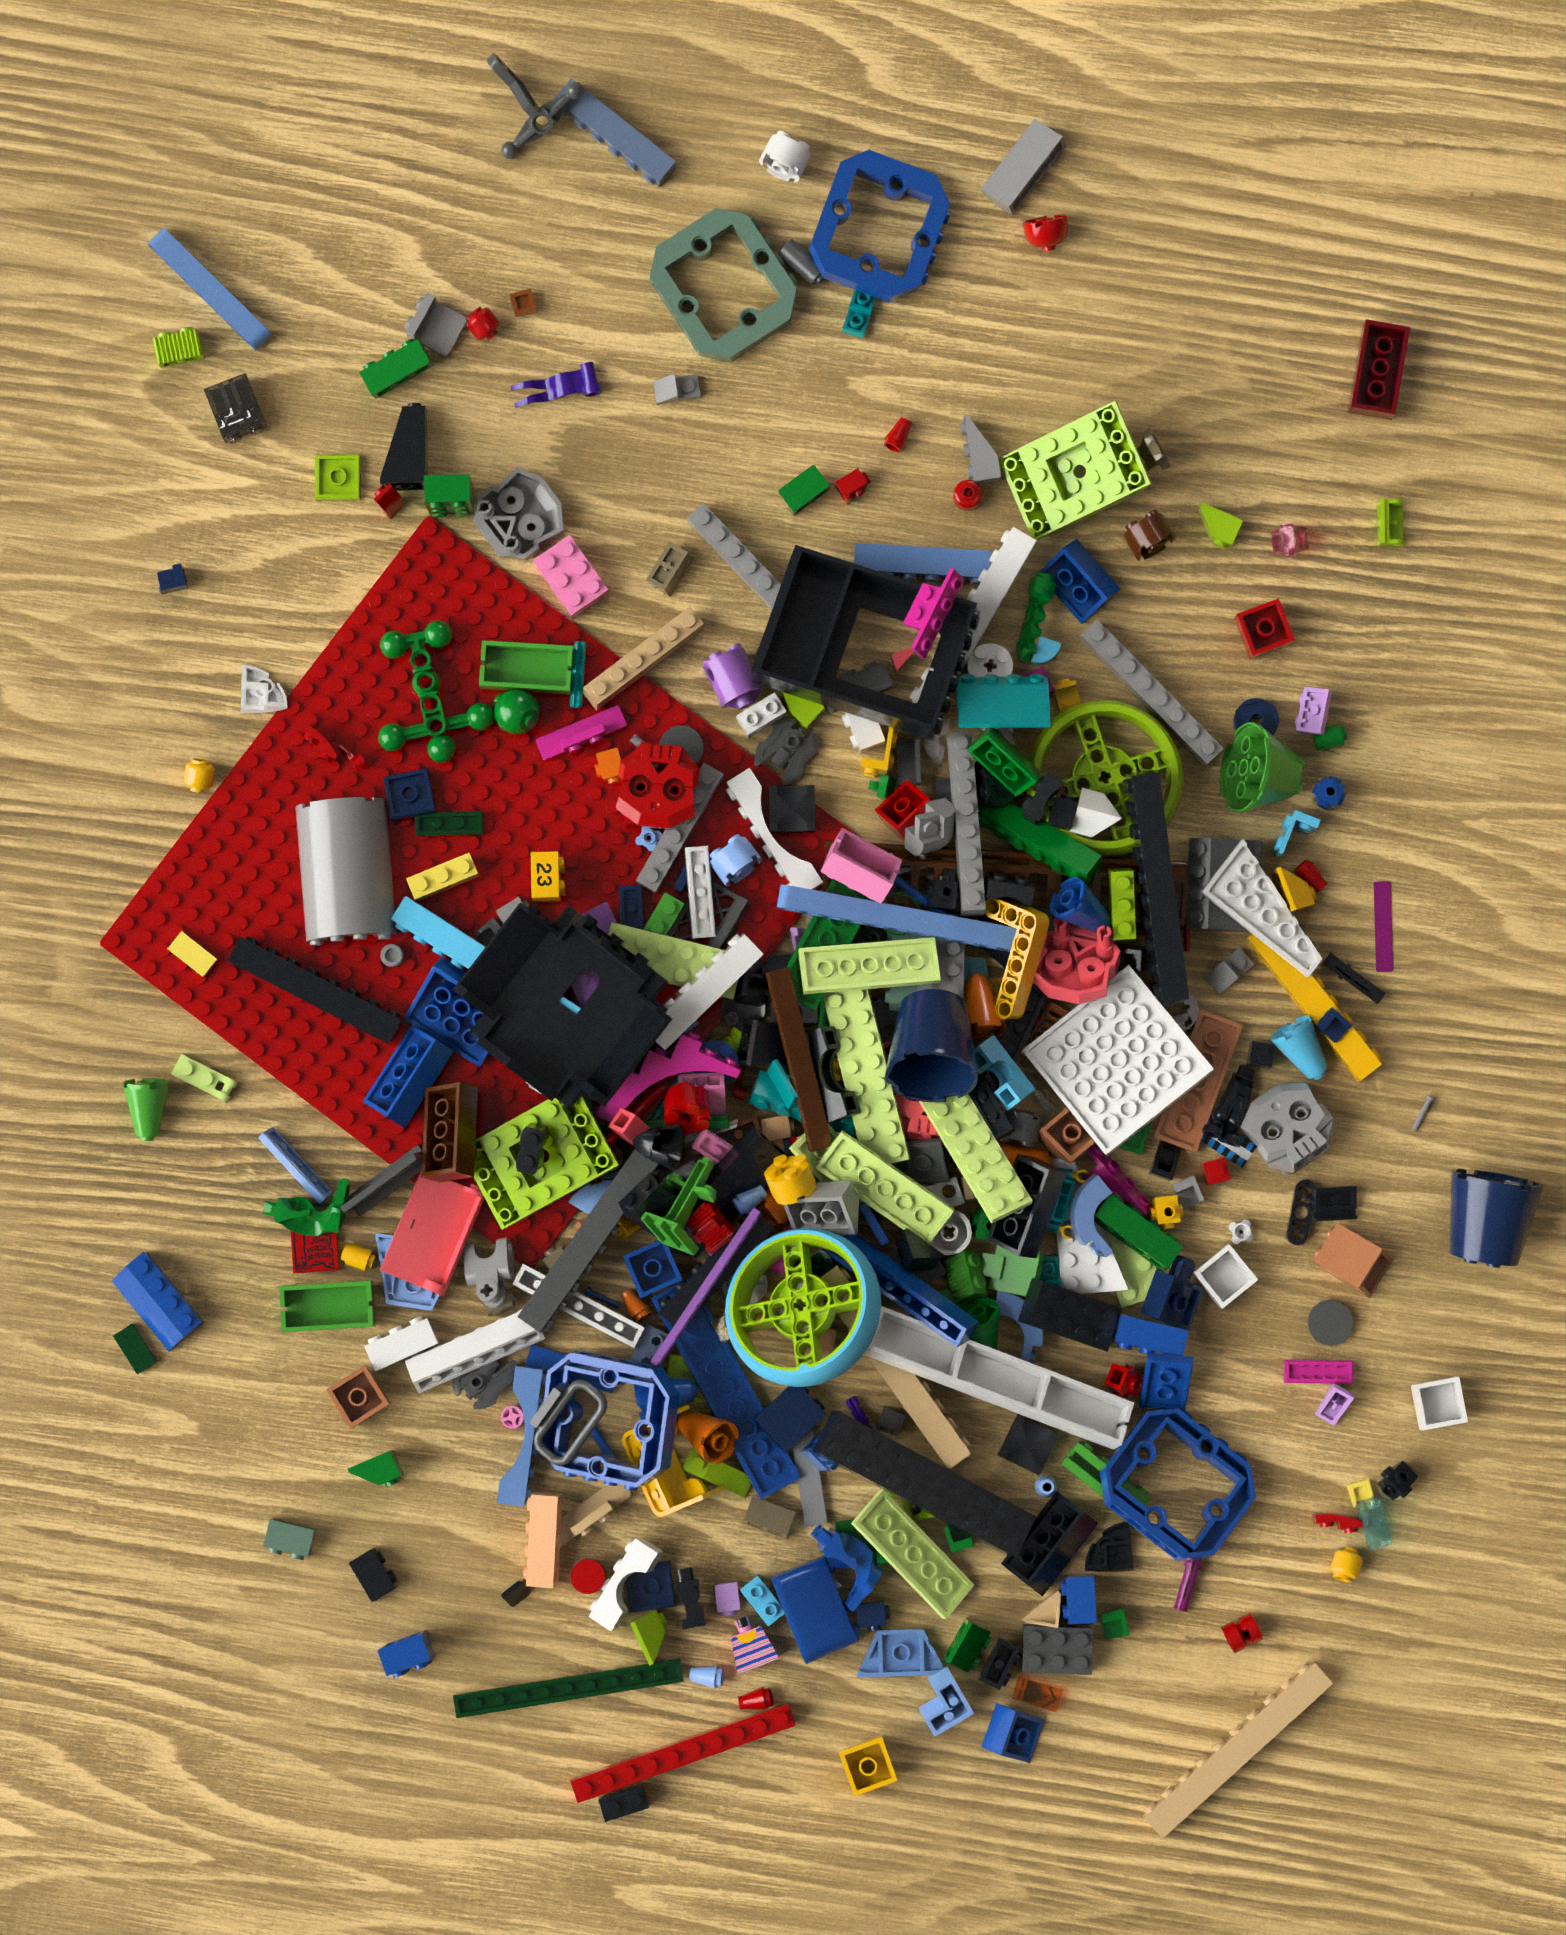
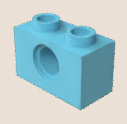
M759 1575L740 1588L741 1593L767 1626H770L785 1614L781 1603Z

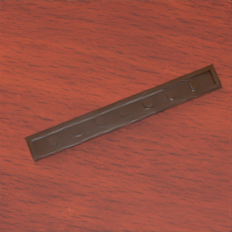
M785 968L765 973L793 1087L798 1094L797 1104L809 1152L828 1148L832 1144L790 970Z

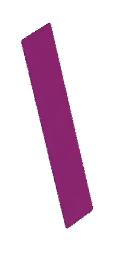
M1374 882L1376 972H1392L1391 882Z

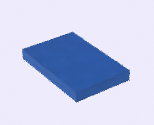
M1148 1352L1139 1407L1164 1410L1179 1408L1180 1410H1185L1193 1368V1357Z

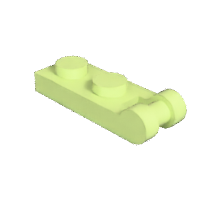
M183 1054L180 1055L171 1073L227 1103L230 1099L229 1094L238 1084V1082ZM219 1081L225 1083L221 1091L216 1089Z

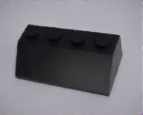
M1056 1491L1036 1517L1017 1557L1006 1556L1001 1564L1043 1596L1098 1523Z

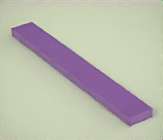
M752 1209L651 1359V1362L656 1366H661L762 1216V1213L757 1209Z

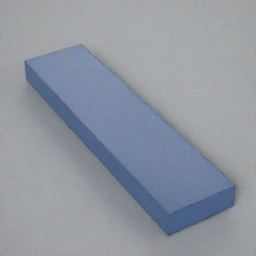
M274 1127L266 1130L258 1137L319 1205L334 1194Z

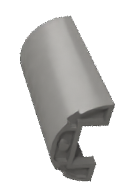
M349 797L312 801L310 806H305V804L297 805L295 809L306 943L310 942V946L324 945V941H329V938L331 942L344 941V937L353 936V940L367 939V935L378 936V940L392 939V935H397V929L395 927L396 922L391 919L395 913L386 800L373 797L371 801H367L365 797Z

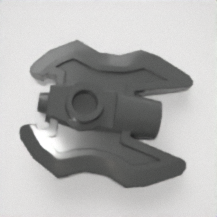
M785 718L775 722L768 738L759 743L754 759V765L758 767L774 754L770 762L780 770L788 763L781 781L782 785H787L798 779L803 774L804 765L811 757L817 754L818 740L815 732H811L809 738L806 739L804 730L801 728H791L796 723L795 718Z
M512 1360L498 1371L501 1365L493 1361L454 1378L452 1383L454 1394L459 1396L462 1394L461 1391L465 1389V1396L468 1399H478L473 1404L474 1409H485L496 1404L498 1394L504 1387L511 1384L517 1362Z

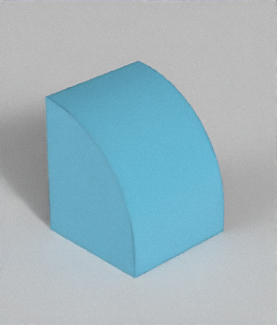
M1040 636L1036 646L1037 653L1033 655L1030 665L1043 666L1050 663L1057 656L1062 643Z

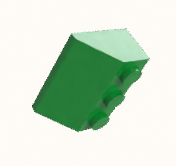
M986 728L967 749L981 765L1016 797L1035 784L1040 778L1041 771L1015 745L1011 744L998 729Z

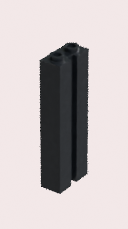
M755 1126L712 1168L705 1185H709L717 1191L714 1203L718 1206L719 1212L726 1221L729 1220L730 1223L739 1215L732 1202L736 1198L735 1195L756 1188L759 1185L764 1189L768 1185L764 1172L774 1163L775 1157L779 1155L787 1156L780 1147L767 1139ZM698 1198L692 1211H694L702 1203H709L710 1201ZM685 1225L683 1230L699 1247L695 1256L692 1255L696 1259L705 1250L704 1243L698 1244L691 1236L693 1229L691 1230Z

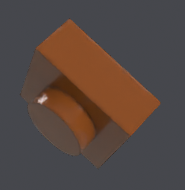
M531 288L509 294L515 317L537 312Z

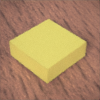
M1369 1479L1346 1485L1353 1508L1375 1502Z

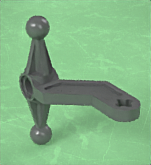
M493 53L486 59L489 66L509 86L523 110L530 116L515 140L503 144L501 152L507 159L515 158L521 146L550 132L563 115L571 100L579 99L584 94L582 84L572 82L567 86L564 95L538 107L525 84L496 54ZM540 116H544L548 119L549 122L545 125H541L537 122L536 119Z

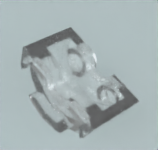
M943 719L944 724L940 736L936 735L934 741L924 738V751L927 757L939 766H942L945 747L940 744V740L947 738L951 719Z

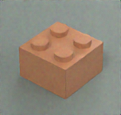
M364 1365L326 1389L350 1429L391 1405L368 1365Z

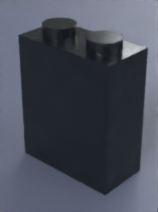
M650 1172L618 1204L628 1219L655 1236L641 1220V1217L645 1211L659 1217L666 1216L680 1192Z

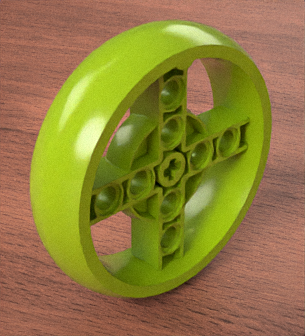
M1088 701L1062 711L1050 720L1051 727H1044L1032 744L1027 758L1041 771L1040 776L1042 775L1044 761L1050 747L1066 729L1074 725L1083 753L1075 760L1070 778L1062 780L1064 782L1062 788L1066 789L1068 796L1073 797L1074 800H1079L1081 791L1077 788L1076 784L1078 781L1084 780L1088 783L1089 790L1104 793L1105 796L1109 794L1115 795L1118 802L1113 806L1125 820V824L1122 827H1117L1114 824L1109 826L1113 840L1091 839L1070 832V830L1053 828L1103 857H1116L1132 853V847H1135L1134 838H1130L1129 825H1132L1127 815L1125 806L1126 802H1129L1128 793H1124L1123 780L1126 777L1120 774V767L1128 766L1132 773L1149 771L1141 766L1143 759L1152 761L1153 768L1150 770L1157 772L1166 770L1163 805L1166 827L1170 824L1182 796V762L1170 734L1149 713L1120 701ZM1108 717L1126 721L1142 730L1158 749L1130 758L1123 750L1104 744L1096 718ZM1088 730L1093 731L1096 736L1095 740L1087 741L1084 738V732ZM1099 752L1102 754L1103 760L1096 763L1092 761L1091 754ZM1101 773L1110 777L1107 784H1104L1103 781L1099 782L1098 779L1101 777ZM1036 783L1026 789L1027 797L1029 794L1031 796L1035 795L1036 791L1033 789ZM1056 795L1051 797L1045 804L1044 815L1041 821L1046 824Z

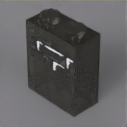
M246 373L204 389L225 443H237L243 439V436L260 434L264 431L263 428L267 427Z

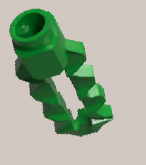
M1037 572L1036 577H1031L1028 587V594L1030 595L1028 600L1029 606L1026 608L1024 623L1019 635L1020 638L1016 644L1015 653H1017L1018 660L1029 662L1032 654L1037 653L1034 639L1041 636L1042 630L1038 625L1040 622L1045 621L1046 618L1042 606L1051 601L1056 587V583L1053 582L1054 576Z

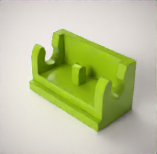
M1380 499L1377 502L1378 547H1403L1402 499Z

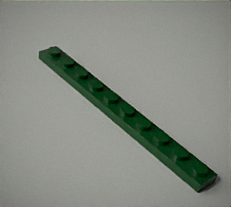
M679 1658L654 1662L650 1666L649 1664L635 1665L453 1695L456 1718L679 1683L684 1682L681 1659Z

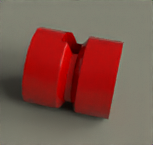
M1251 1613L1238 1618L1237 1623L1230 1622L1221 1627L1234 1654L1245 1649L1247 1643L1253 1645L1263 1640V1636Z

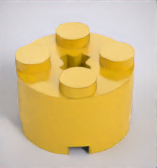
M804 1154L788 1157L786 1155H779L774 1158V1163L764 1172L770 1192L778 1204L789 1205L797 1203V1198L804 1195L806 1199L817 1188L813 1172Z

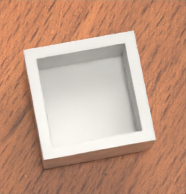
M1230 1244L1224 1246L1193 1271L1192 1274L1220 1309L1227 1306L1258 1280Z
M1455 1376L1410 1385L1419 1430L1468 1422L1459 1377Z

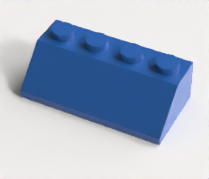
M411 1025L363 1102L405 1128L424 1100L425 1088L431 1087L437 1080L438 1075L454 1051Z
M143 1251L112 1280L113 1284L168 1351H171L205 1323L148 1252Z

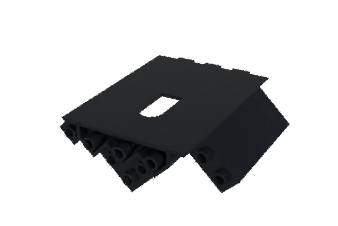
M520 902L453 988L457 994L483 1013L469 1032L479 1039L476 1042L478 1045L549 1100L553 1101L556 1098L571 1109L582 1093L586 1092L605 1107L671 1022L672 1018L666 1014L668 1009L655 1000L668 981L647 965L649 960L639 952L637 955H634L621 945L624 942L614 933L609 936L597 927L598 921L589 914L584 917L567 905L553 922L546 916L544 919L539 917L541 912L531 904L526 907ZM586 970H592L598 974L599 985L575 1015L562 1005L559 1000L579 974Z

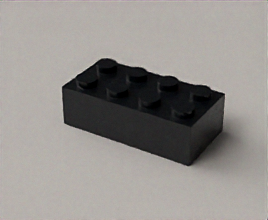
M1017 1154L1013 1169L1033 1200L1032 1204L992 1223L987 1240L1018 1256L1036 1259L1067 1173L1036 1157Z
M1032 1278L1018 1322L1108 1352L1122 1308Z

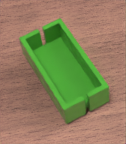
M482 640L480 689L501 691L521 689L534 693L571 695L572 672L568 670L573 669L574 648L573 646Z
M373 1281L279 1286L280 1307H287V1311L281 1312L282 1332L376 1327L375 1306H370V1302H374Z

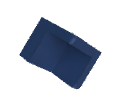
M181 563L172 565L173 569L157 573L160 585L158 588L161 594L188 589L184 567Z
M1332 1007L1328 1009L1315 1025L1333 1043L1338 1042L1343 1034L1352 1026L1350 1022Z

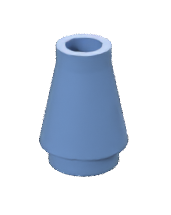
M759 1185L756 1188L735 1195L736 1198L732 1202L742 1216L745 1213L748 1215L753 1208L768 1196L763 1187Z

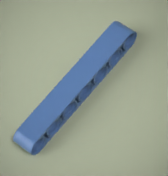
M165 228L161 229L147 243L255 351L272 336L269 330Z

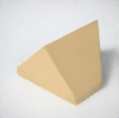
M1058 1590L1054 1591L1023 1615L1021 1619L1025 1623L1058 1628L1060 1592Z

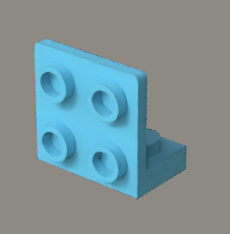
M1297 810L1291 815L1288 814L1281 826L1284 833L1277 837L1273 846V850L1276 851L1275 857L1279 858L1283 854L1294 826H1296V831L1308 835L1309 832L1313 833L1318 828L1321 820Z

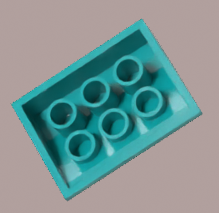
M965 674L958 677L956 707L959 728L1051 727L1047 676L1032 674L1029 677H1021L1017 674H1010L1007 677H998L994 674H987L984 677H975L971 674Z

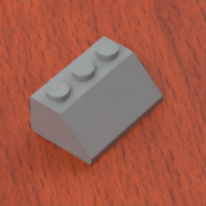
M852 1181L816 1182L817 1188L812 1195L806 1199L803 1195L797 1198V1203L783 1205L792 1229L816 1228L838 1235H856L858 1232L859 1198Z

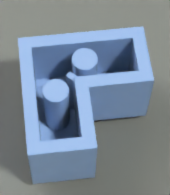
M948 1667L927 1678L937 1697L918 1707L935 1737L973 1715L974 1712Z

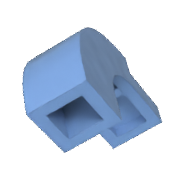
M1093 1174L1078 1188L1074 1195L1070 1208V1223L1074 1236L1080 1245L1085 1246L1090 1242L1089 1247L1096 1256L1107 1257L1113 1250L1097 1232L1094 1225V1214L1098 1205L1112 1192L1098 1175Z
M997 1291L995 1301L1000 1308V1315L1012 1318L1022 1329L1023 1346L1020 1359L1033 1364L1036 1351L1032 1350L1033 1346L1042 1348L1043 1330L1018 1322L1024 1304L1023 1299L1007 1292Z

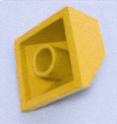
M1278 867L1272 872L1278 892L1287 904L1291 914L1315 905L1316 893L1313 887L1308 886L1307 882L1282 867Z

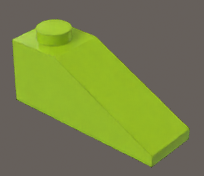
M694 1448L691 1449L682 1468L717 1486L724 1485L726 1490L744 1498L751 1486L745 1472L724 1462L718 1464L715 1462L709 1463Z

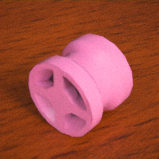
M518 1406L505 1408L501 1414L503 1425L511 1429L521 1426L524 1422L522 1409Z

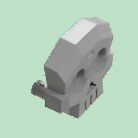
M516 468L497 488L491 486L477 496V508L473 521L499 558L513 557L527 561L540 552L539 546L564 533L562 504L542 477ZM511 497L516 500L512 505L507 503V500ZM499 524H510L507 534H505ZM530 524L536 526L534 531H528L527 527Z
M1307 1083L1277 1084L1252 1101L1241 1125V1130L1258 1147L1259 1155L1269 1169L1280 1170L1283 1175L1289 1176L1290 1172L1292 1174L1332 1148V1137L1336 1124L1333 1116L1324 1104H1317ZM1301 1112L1306 1114L1302 1118L1298 1117V1114ZM1271 1132H1277L1276 1136H1269Z

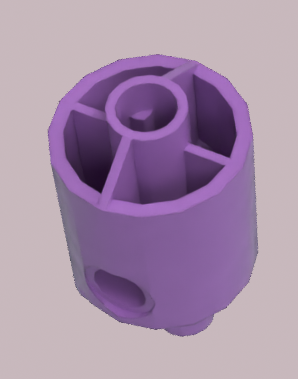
M738 643L728 648V652L722 654L721 651H717L711 654L709 660L703 662V669L722 708L730 707L742 710L755 703L763 687L752 682V664L745 649Z

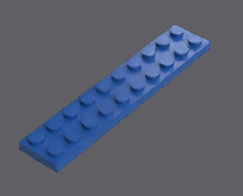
M679 1283L650 1298L669 1333L674 1326L659 1313L662 1309L659 1305L667 1296L672 1298L677 1293L675 1288ZM705 1303L694 1315L675 1345L714 1417L728 1420L737 1427L739 1437L738 1440L735 1439L733 1444L735 1447L734 1453L759 1499H763L801 1477L788 1453H783L753 1420L763 1410V1407Z

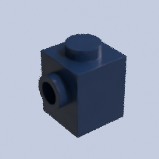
M883 1600L860 1603L857 1607L859 1628L868 1627V1631L881 1630L882 1625H886V1619H890L889 1605L884 1606Z

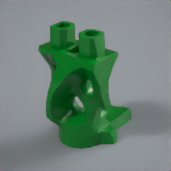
M349 1179L339 1180L334 1198L325 1211H317L312 1203L304 1197L278 1198L277 1203L265 1200L263 1214L274 1216L273 1221L298 1234L306 1236H321L327 1232L339 1234L346 1215L340 1207L348 1202L351 1183H349Z

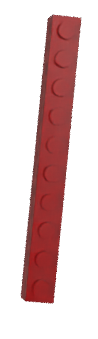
M786 1702L572 1778L570 1783L577 1803L794 1727L796 1723L789 1703Z

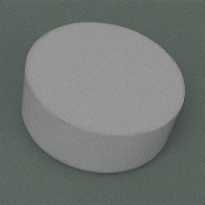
M395 944L386 945L380 954L382 962L388 967H396L404 959L402 949Z

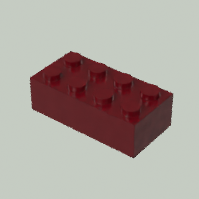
M1365 320L1359 343L1348 408L1349 413L1389 420L1394 418L1410 327Z

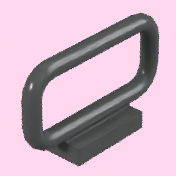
M586 1380L573 1381L568 1387L563 1383L555 1386L529 1422L535 1428H538L534 1436L536 1450L555 1465L562 1466L568 1464L607 1410L605 1395ZM578 1389H583L597 1400L598 1408L563 1456H557L543 1444V1437Z

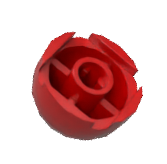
M1057 214L1054 215V218L1042 216L1023 222V229L1027 241L1034 247H1042L1043 251L1055 250V245L1062 243L1067 236V215Z

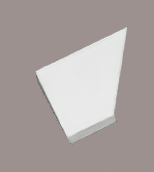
M1081 788L1070 832L1092 838L1122 819V817L1104 793Z

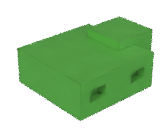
M998 1245L995 1255L983 1253L980 1269L982 1276L990 1278L988 1289L1026 1297L1031 1279L1040 1280L1045 1254L1039 1252L1036 1259L1021 1257Z

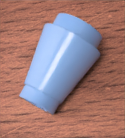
M1042 1475L1035 1481L1034 1488L1039 1496L1049 1498L1055 1494L1057 1482L1050 1475ZM1050 1483L1051 1489L1044 1491L1043 1484Z
M719 1666L691 1667L689 1680L716 1689V1687H722L724 1669L719 1668Z

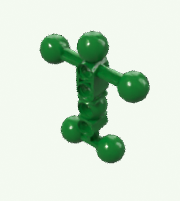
M434 620L426 626L424 631L404 635L397 630L389 631L381 638L380 649L388 658H400L407 652L408 648L412 649L410 662L415 669L413 670L412 687L421 700V710L424 718V723L404 728L396 723L384 725L379 731L378 741L380 746L387 751H397L408 740L430 735L433 738L427 746L429 757L435 762L445 763L450 761L456 752L454 740L445 735L447 731L467 726L482 731L490 728L494 723V710L489 704L484 702L473 704L467 713L445 718L443 705L438 697L440 696L441 680L434 671L432 659L429 653L426 652L424 645L428 644L433 648H443L451 642L453 637L452 629L445 621ZM419 656L427 658V663L424 666L419 667L415 664ZM424 678L432 679V685L429 688H422L420 686ZM436 700L437 707L434 710H427L425 708L427 701ZM439 721L442 723L443 727L439 732L431 731V724L433 722Z

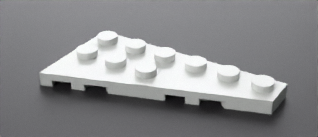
M1241 839L1200 893L1304 976L1309 977L1321 962L1322 957L1308 936L1300 928L1299 922L1287 908V904L1258 864L1259 862L1248 849L1245 840Z
M1059 1158L1053 1159L1054 1167L1072 1169L1073 1172L1079 1170L1076 1160L1069 1164ZM1082 1175L1079 1176V1180H1084ZM1076 1179L1071 1180L1075 1181L1065 1223L1060 1224L1062 1226L1071 1225L1070 1208L1072 1200L1078 1188L1082 1185ZM1094 1222L1097 1232L1109 1247L1113 1249L1105 1229ZM1067 1228L1065 1232L1073 1238L1066 1239L1062 1236L1061 1232L1058 1231L1056 1233L1061 1287L1080 1294L1130 1290L1114 1252L1107 1257L1096 1256L1089 1247L1091 1243L1089 1242L1085 1246L1080 1245L1071 1228Z

